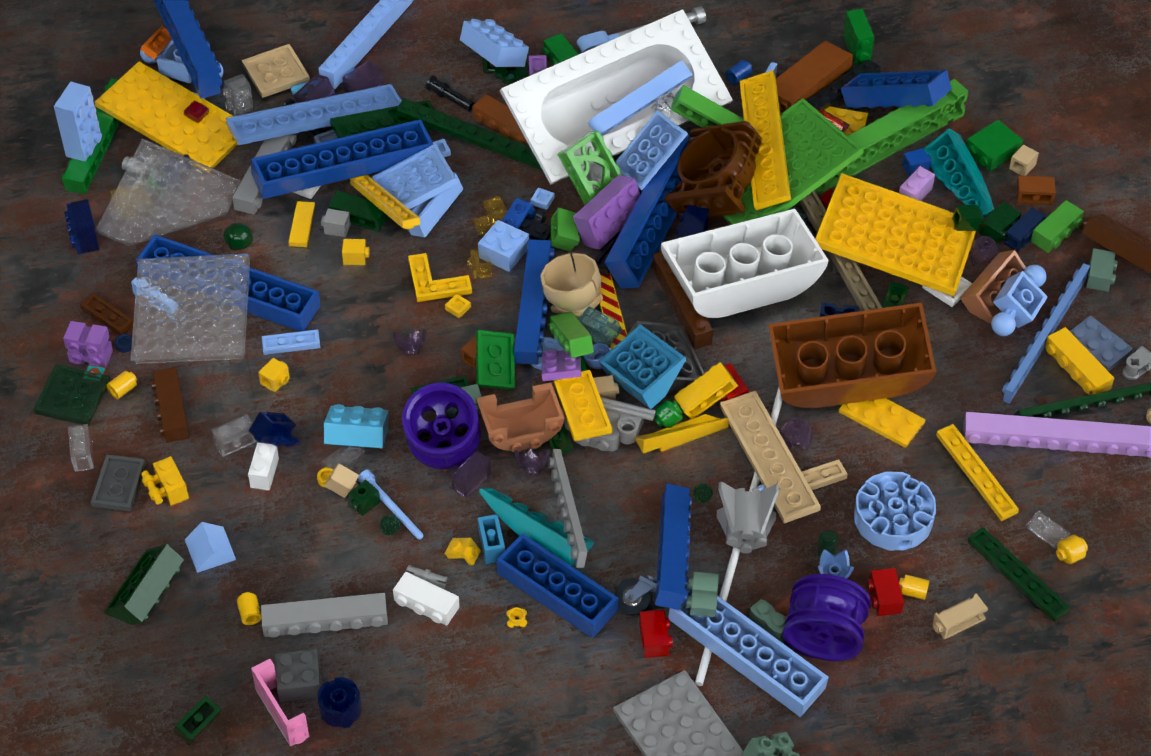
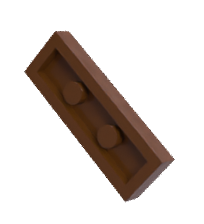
M92 293L80 303L81 309L119 335L124 334L134 325L133 319L95 293Z

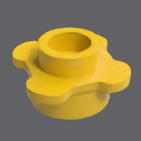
M518 607L508 610L507 616L509 620L507 621V626L510 628L514 626L525 627L527 625V620H525L527 611Z

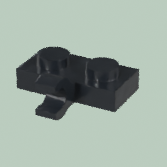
M540 208L536 212L534 220L525 217L518 228L528 233L529 239L548 240L551 236V226L543 224L546 220V216H544L546 211Z

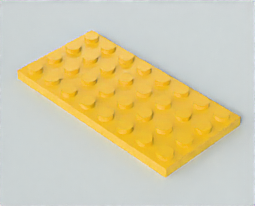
M140 61L95 101V107L207 173L214 169L238 145L226 125V118L234 117L233 115L203 98L200 99L195 93ZM194 100L209 108V114L199 123L184 116V110Z

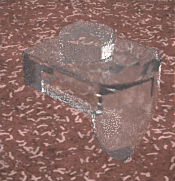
M673 94L660 95L655 100L656 103L651 107L653 111L656 112L658 110L671 119L672 114L669 103L674 99Z

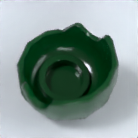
M240 222L228 226L223 234L225 242L232 250L245 249L251 245L253 240L250 228Z

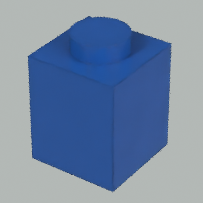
M924 148L906 152L903 155L902 167L908 177L919 166L929 171L932 163L931 157L925 152Z

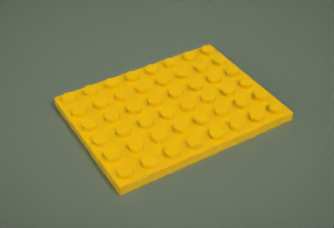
M841 173L815 240L822 250L955 296L976 231H956L952 220L953 212Z

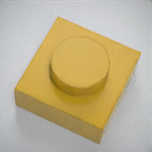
M458 294L445 304V310L457 318H461L471 308V302Z

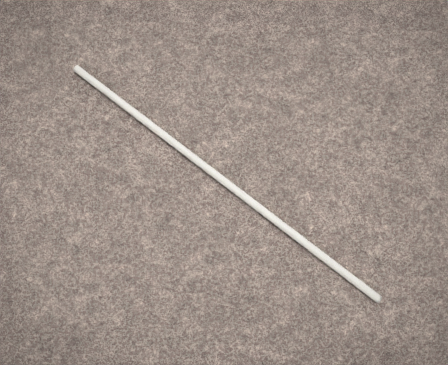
M779 387L770 415L775 426L783 401ZM756 472L753 475L749 489L750 492H752V488L756 489L760 483ZM734 547L719 595L724 601H727L740 554V549ZM706 647L704 648L695 680L697 686H703L712 651Z

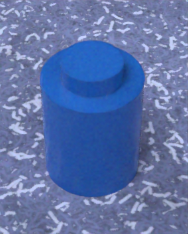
M741 60L725 71L726 79L732 85H736L752 74V66L748 61Z

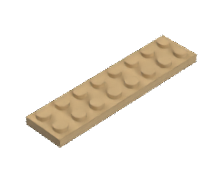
M756 390L721 402L720 408L724 416L728 418L729 425L762 485L764 484L765 488L775 484L779 485V494L774 507L783 523L820 511L821 506Z

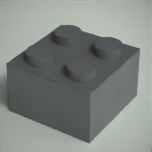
M317 649L275 653L279 703L322 698Z

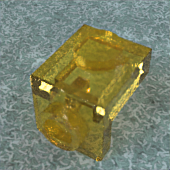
M470 250V258H467L468 269H472L473 278L491 277V262L480 263L478 250Z

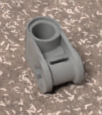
M1141 346L1127 358V366L1122 371L1124 378L1134 381L1151 369V352Z

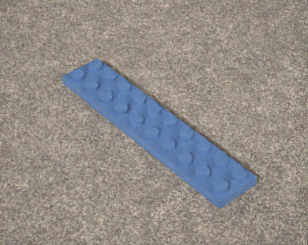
M387 84L226 118V125L237 144L243 145L331 126L330 118L399 106L402 100L393 86Z

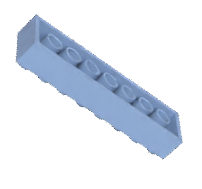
M688 590L687 596H691L692 590ZM717 596L715 617L690 615V608H686L687 600L685 603L682 602L680 610L670 608L669 620L799 717L806 712L826 689L829 678L827 675L719 596Z

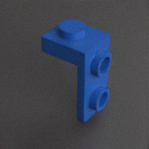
M516 198L502 219V222L518 229L526 216L531 219L535 217L534 205L527 200L523 201Z

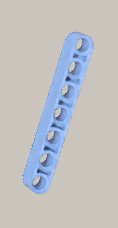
M680 61L593 117L588 122V125L593 131H598L603 136L685 83L693 74L685 63Z

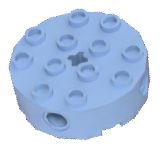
M883 472L870 477L859 489L855 501L854 521L860 534L871 544L889 551L906 550L922 543L930 534L936 514L935 497L925 483L919 482L911 478V475L903 472Z

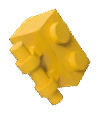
M171 456L153 463L155 475H150L147 470L141 473L143 477L142 482L145 487H148L149 496L157 505L163 502L162 497L165 496L170 506L189 499L186 484ZM159 483L161 488H157L156 484Z

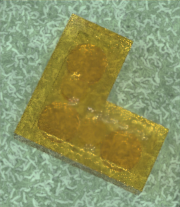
M500 196L483 201V207L487 215L473 219V225L480 236L485 235L497 220L502 221L508 212Z

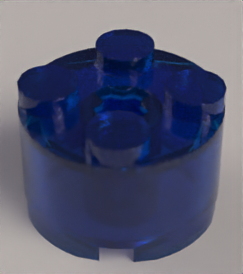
M337 677L333 681H326L320 687L317 694L321 719L327 724L334 727L349 728L359 718L362 711L360 692L352 680Z

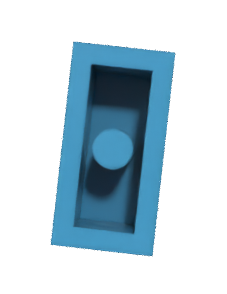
M498 514L478 517V532L485 564L496 563V560L505 552Z

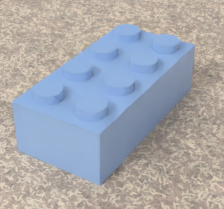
M471 19V21L463 22L460 41L495 67H525L529 47L522 40L515 38L512 33L504 30V27L497 25L491 19H485V21Z
M70 82L55 103L54 110L66 157L85 162L89 155H92L97 143L101 141L102 134L100 133L99 121L97 120L96 108L90 87Z

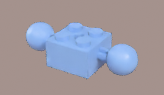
M172 40L155 60L146 56L140 50L142 60L149 64L157 63L160 74L186 83L192 81ZM220 64L221 72L219 73V75H220V77L222 78V76H223V67H222V65Z
M1030 265L1024 271L1007 279L993 301L1002 311L992 319L991 327L994 333L999 336H1008L1015 330V327L1020 328L1033 321L1047 299V295L1039 288L1046 281V272L1041 266Z

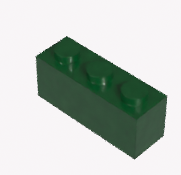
M338 190L328 205V209L349 212L350 224L378 233L388 218V215L370 200Z

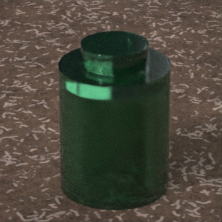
M825 530L820 533L817 545V555L821 557L824 549L833 556L837 555L839 536L836 532Z

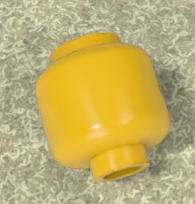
M1070 535L1057 543L1056 555L1060 561H1064L1066 564H1073L1086 556L1088 547L1082 537Z

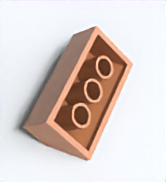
M1011 250L998 253L960 297L971 314L990 324L993 317L1002 312L993 303L994 299L1008 278L1024 271L1026 268L1016 251Z

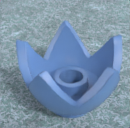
M824 549L820 557V565L818 566L819 573L847 579L854 567L850 566L847 550L833 556Z

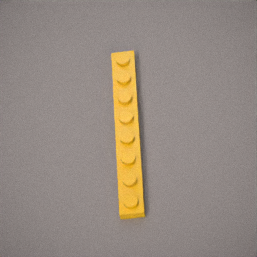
M368 175L350 178V184L402 228L412 229L416 225H421L419 216Z

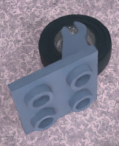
M640 575L639 579L630 578L621 582L615 591V596L618 597V608L623 613L631 616L639 615V612L646 611L651 604L652 593L656 591L657 579L649 575L646 578Z

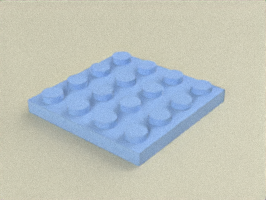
M436 144L372 176L374 181L409 209L419 206L422 202L434 198L439 193L451 189L458 184L455 175Z

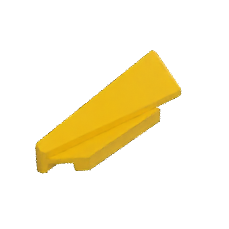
M704 414L676 424L671 428L637 436L635 440L643 454L658 448L662 452L728 428V418L720 419Z

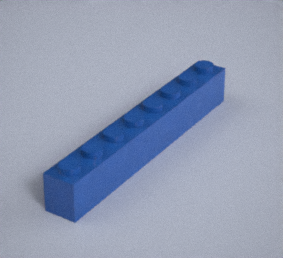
M529 240L514 348L515 364L538 365V359L542 357L543 346H540V343H544V331H542V328H546V317H544V314L548 313V303H545L547 298L543 293L540 275L545 265L551 259H554L555 249L551 248V240Z
M666 483L661 500L655 605L680 610L682 602H686L688 590L685 589L687 588L689 577L685 575H687L689 563L686 561H688L690 549L687 548L690 543V536L688 535L691 528L689 521L692 510H690L692 497L689 496L690 488Z

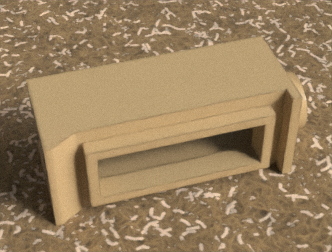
M976 593L972 599L968 598L941 611L939 615L936 612L933 628L943 639L949 638L985 620L986 617L983 613L988 611V608Z

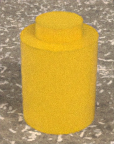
M124 371L107 383L106 386L115 399H120L137 386V378L132 372Z
M905 575V578H900L899 581L902 595L925 600L930 580Z
M250 592L242 593L237 598L242 623L254 625L262 619L257 596Z

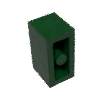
M1003 202L983 219L979 234L997 245L1001 240H1005L1008 237L1006 231L1020 219L1021 212Z
M205 695L175 725L174 732L190 745L219 716L221 709Z

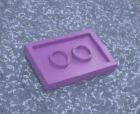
M555 349L542 353L543 381L581 377V356L571 358L564 350L557 351Z

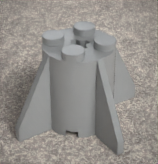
M719 482L718 490L723 508L717 510V519L726 535V544L740 549L741 553H751L754 549L765 547L767 545V536L776 521V512L772 511L779 494V485L775 484L761 491L752 488V492L745 491V488L734 489L723 482Z

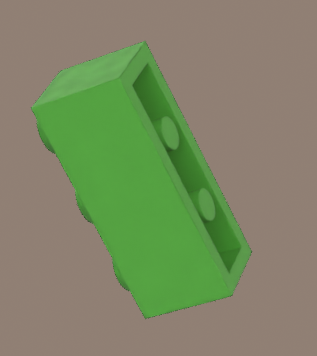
M1066 200L1033 230L1031 242L1047 253L1053 248H1058L1064 238L1067 239L1075 228L1078 229L1082 225L1084 211Z

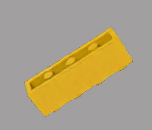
M1066 327L1047 337L1045 345L1047 353L1055 358L1058 364L1070 374L1071 378L1082 387L1085 393L1093 395L1111 390L1114 377Z

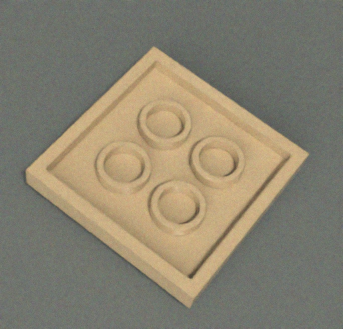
M290 44L242 60L244 69L262 98L290 89L294 85L310 81L309 74Z

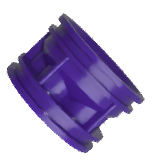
M450 383L429 384L417 390L408 399L404 407L402 424L408 446L414 457L422 464L434 469H452L467 462L476 452L481 439L477 408L473 399L462 388ZM449 408L459 410L458 415L454 419H448L445 415ZM427 411H433L436 413V419L433 422H427L423 419V414ZM460 427L468 429L466 435L462 437L455 435L456 430ZM424 432L432 435V439L428 442H423L418 437ZM444 442L450 443L452 445L445 448H438L439 445Z
M813 574L798 579L792 588L789 613L783 630V637L786 643L797 652L811 658L826 661H844L856 657L861 652L863 646L864 630L861 624L868 618L871 604L870 596L860 585L840 576Z

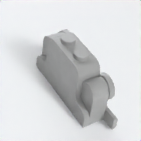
M601 397L612 426V433L575 442L582 446H590L602 451H615L618 449L620 442L623 444L634 443L636 441L635 437L638 436L643 426L644 419L653 421L656 410ZM565 418V419H564L565 428H566L567 430H570V429H569V426H568V423H567V421H566V418Z

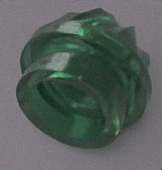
M699 483L693 490L694 498L700 503L708 502L713 495V489L707 483Z
M388 515L383 517L380 522L381 531L385 535L397 533L400 529V523L396 516Z

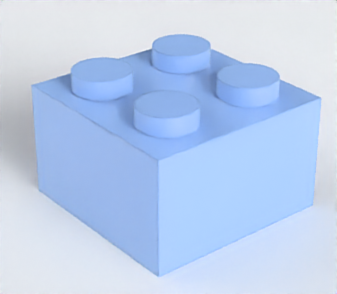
M497 220L478 243L479 258L510 272L527 252L529 234Z

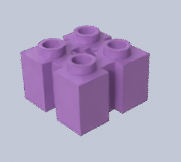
M70 321L63 338L65 347L68 349L69 362L74 364L89 362L90 365L107 367L113 352L111 341H108L110 337L108 328L99 325L88 327L85 323Z

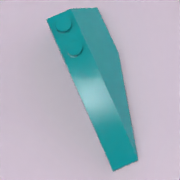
M947 129L924 148L925 152L931 157L932 163L930 166L935 176L965 205H978L983 217L994 209L984 179L960 134Z
M490 487L480 488L479 493L488 505L516 534L520 536L523 533L570 566L575 565L574 559H571V546H568V533L564 532L563 523L559 521L554 523L546 520L547 515L541 512L528 511L529 506L518 502L512 503L513 498ZM583 535L588 552L595 542Z

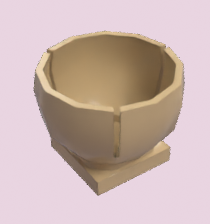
M570 253L558 256L545 265L540 275L543 293L548 302L553 304L551 306L552 313L562 314L571 311L583 323L603 299L602 293L599 292L601 288L599 268L596 261L586 254L572 253L576 271Z

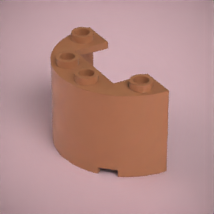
M552 383L533 386L531 399L497 405L495 394L476 398L489 440L495 447L502 450L518 453L522 450L539 448L543 443L555 436L561 430L565 418Z

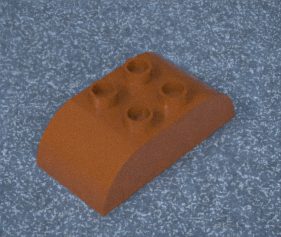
M922 302L768 324L781 398L786 403L796 407L820 408L897 397L922 388L935 377L937 372Z

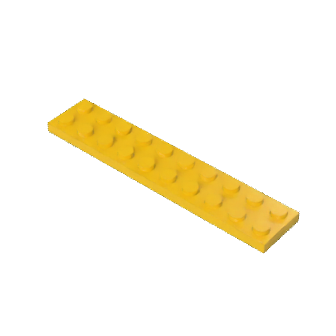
M773 70L740 81L744 121L749 122L762 138L759 152L756 154L755 173L751 180L753 203L756 210L791 200L777 85Z

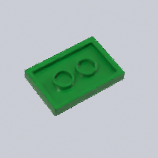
M484 330L476 331V384H478V387L513 390L515 388L514 334Z

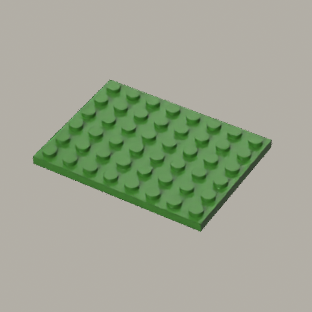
M802 98L780 114L791 200L756 210L750 182L744 190L741 203L745 206L744 213L724 215L722 217L733 225L787 211L864 153L862 148Z

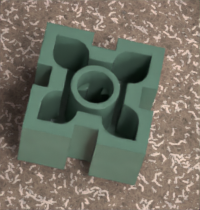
M787 732L773 734L770 739L766 736L752 738L742 752L743 756H800L799 753L792 751L794 744Z

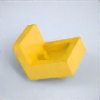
M452 538L444 554L448 559L464 558L469 565H474L481 550L472 538Z

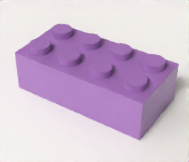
M618 175L573 216L584 246L600 250L622 230L641 195L635 178Z

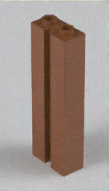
M824 41L776 78L780 112L783 113L802 98L807 100L851 69L853 54Z

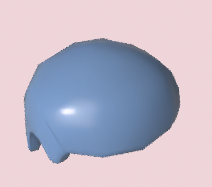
M602 343L593 344L594 353L583 355V358L589 367L603 369L598 361L610 352L611 348Z

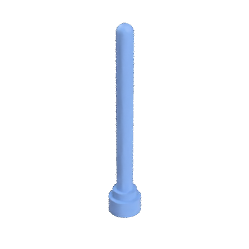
M364 470L357 478L358 482L362 483L364 480H367L379 490L380 500L417 539H422L423 533L376 484L374 474L370 470Z

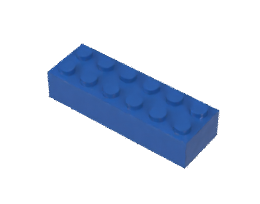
M947 70L860 73L841 88L846 107H854V109L861 107L874 108L877 106H882L883 108L890 106L904 107L906 105H911L912 107L919 105L933 106L952 90Z
M523 533L496 560L497 574L592 639L618 612L617 596Z

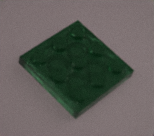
M55 364L34 406V413L89 426L107 389L106 384L110 382V377Z

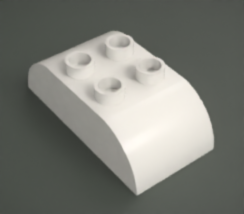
M796 209L661 243L662 254L693 307L700 315L708 318H721L791 299L813 285L822 275L829 261Z

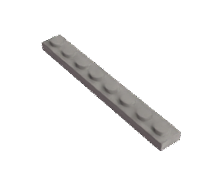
M553 449L552 457L548 458V468L552 470L551 480L555 482L554 492L558 494L557 503L558 506H561L564 532L568 533L567 543L568 546H571V559H574L576 568H584L587 557L585 540L561 449Z

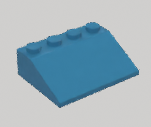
M640 324L598 362L607 376L613 375L614 382H617L618 385L649 409H652L666 396L686 358Z

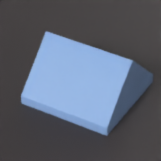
M201 522L185 539L197 573L236 560L222 526Z

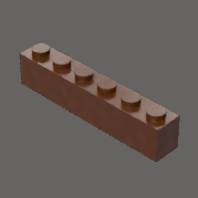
M662 252L653 254L652 269L681 325L684 326L694 350L712 345L713 329L707 318L695 310Z

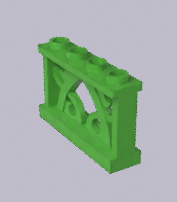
M589 131L585 136L557 154L584 205L592 200L618 175H622L619 166L612 158L611 151L604 143L603 136L598 131ZM590 141L595 150L592 151L591 146H589L587 150V155L585 147L586 144ZM580 148L582 155L575 156L573 152ZM589 162L602 166L601 184L596 181H588L586 176L589 173ZM580 165H585L584 171L582 170ZM592 185H595L597 187L595 188V191L593 190Z

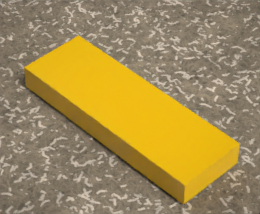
M297 201L288 242L289 246H308L316 207L315 202Z

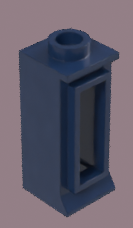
M1031 208L1006 231V235L1009 238L1004 241V244L1019 253L1020 248H1023L1031 240L1033 230L1047 216Z

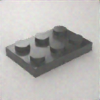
M106 454L91 500V506L131 512L142 477L141 473L146 465L145 459Z

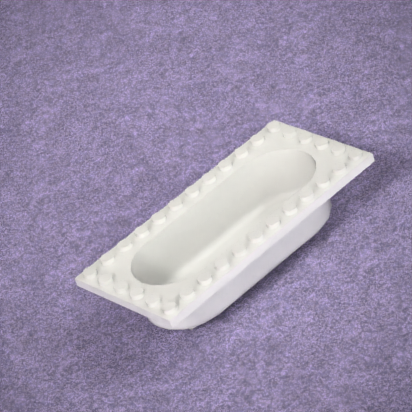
M683 9L499 90L550 185L569 176L557 154L585 136L589 131H593L588 125V122L593 117L680 61H683L693 74L689 80L603 135L604 143L611 151L612 156L625 151L657 110L678 126L689 122L690 120L670 110L675 94L683 85L722 107L733 101ZM590 141L586 144L585 147L587 155V150L589 146H591L592 151L595 150ZM580 148L573 152L575 156L582 155ZM589 162V166H593L596 164L593 162Z

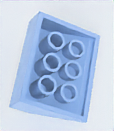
M657 110L615 163L619 166L620 173L623 176L635 178L638 188L643 190L688 133Z

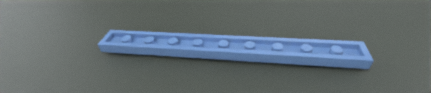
M1083 263L1080 270L1076 269L1073 281L1068 282L1065 294L1061 293L1057 302L1058 305L1053 306L1050 318H1046L1042 325V331L1036 333L1034 344L1030 343L1028 346L1026 357H1021L1018 370H1013L1010 377L1011 381L1006 382L1002 389L1004 402L1010 404L1045 348L1047 337L1054 333L1087 280L1090 270L1089 265Z

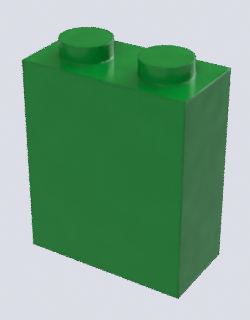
M863 9L846 11L843 37L849 52L853 54L854 64L862 63L865 60L871 61L874 34Z
M997 120L969 137L966 146L974 159L989 171H992L1012 158L1022 147L1023 139L1001 121Z

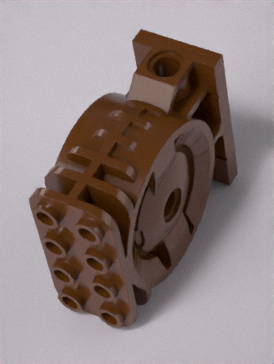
M747 121L692 129L690 132L691 138L688 139L687 146L683 150L677 166L678 174L683 181L674 188L673 193H667L664 200L683 221L744 213L745 206L741 203L744 190L751 182L755 173L756 154L759 152V146L762 143L761 136Z

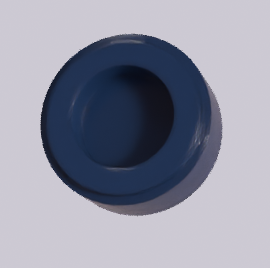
M129 334L117 336L115 339L117 351L122 353L131 351L134 348L133 337Z

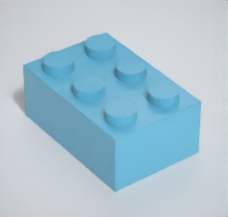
M340 404L331 406L324 422V444L383 448L389 431V410H383L379 407L373 409L362 406L345 407Z

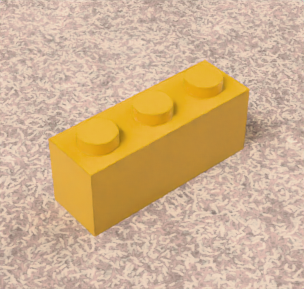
M720 362L712 366L702 376L697 377L686 388H682L674 398L684 413L690 419H693L738 387V384Z

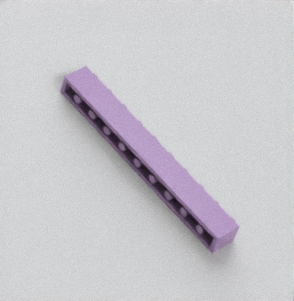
M966 412L963 423V437L967 442L973 444L983 443L1151 458V426Z

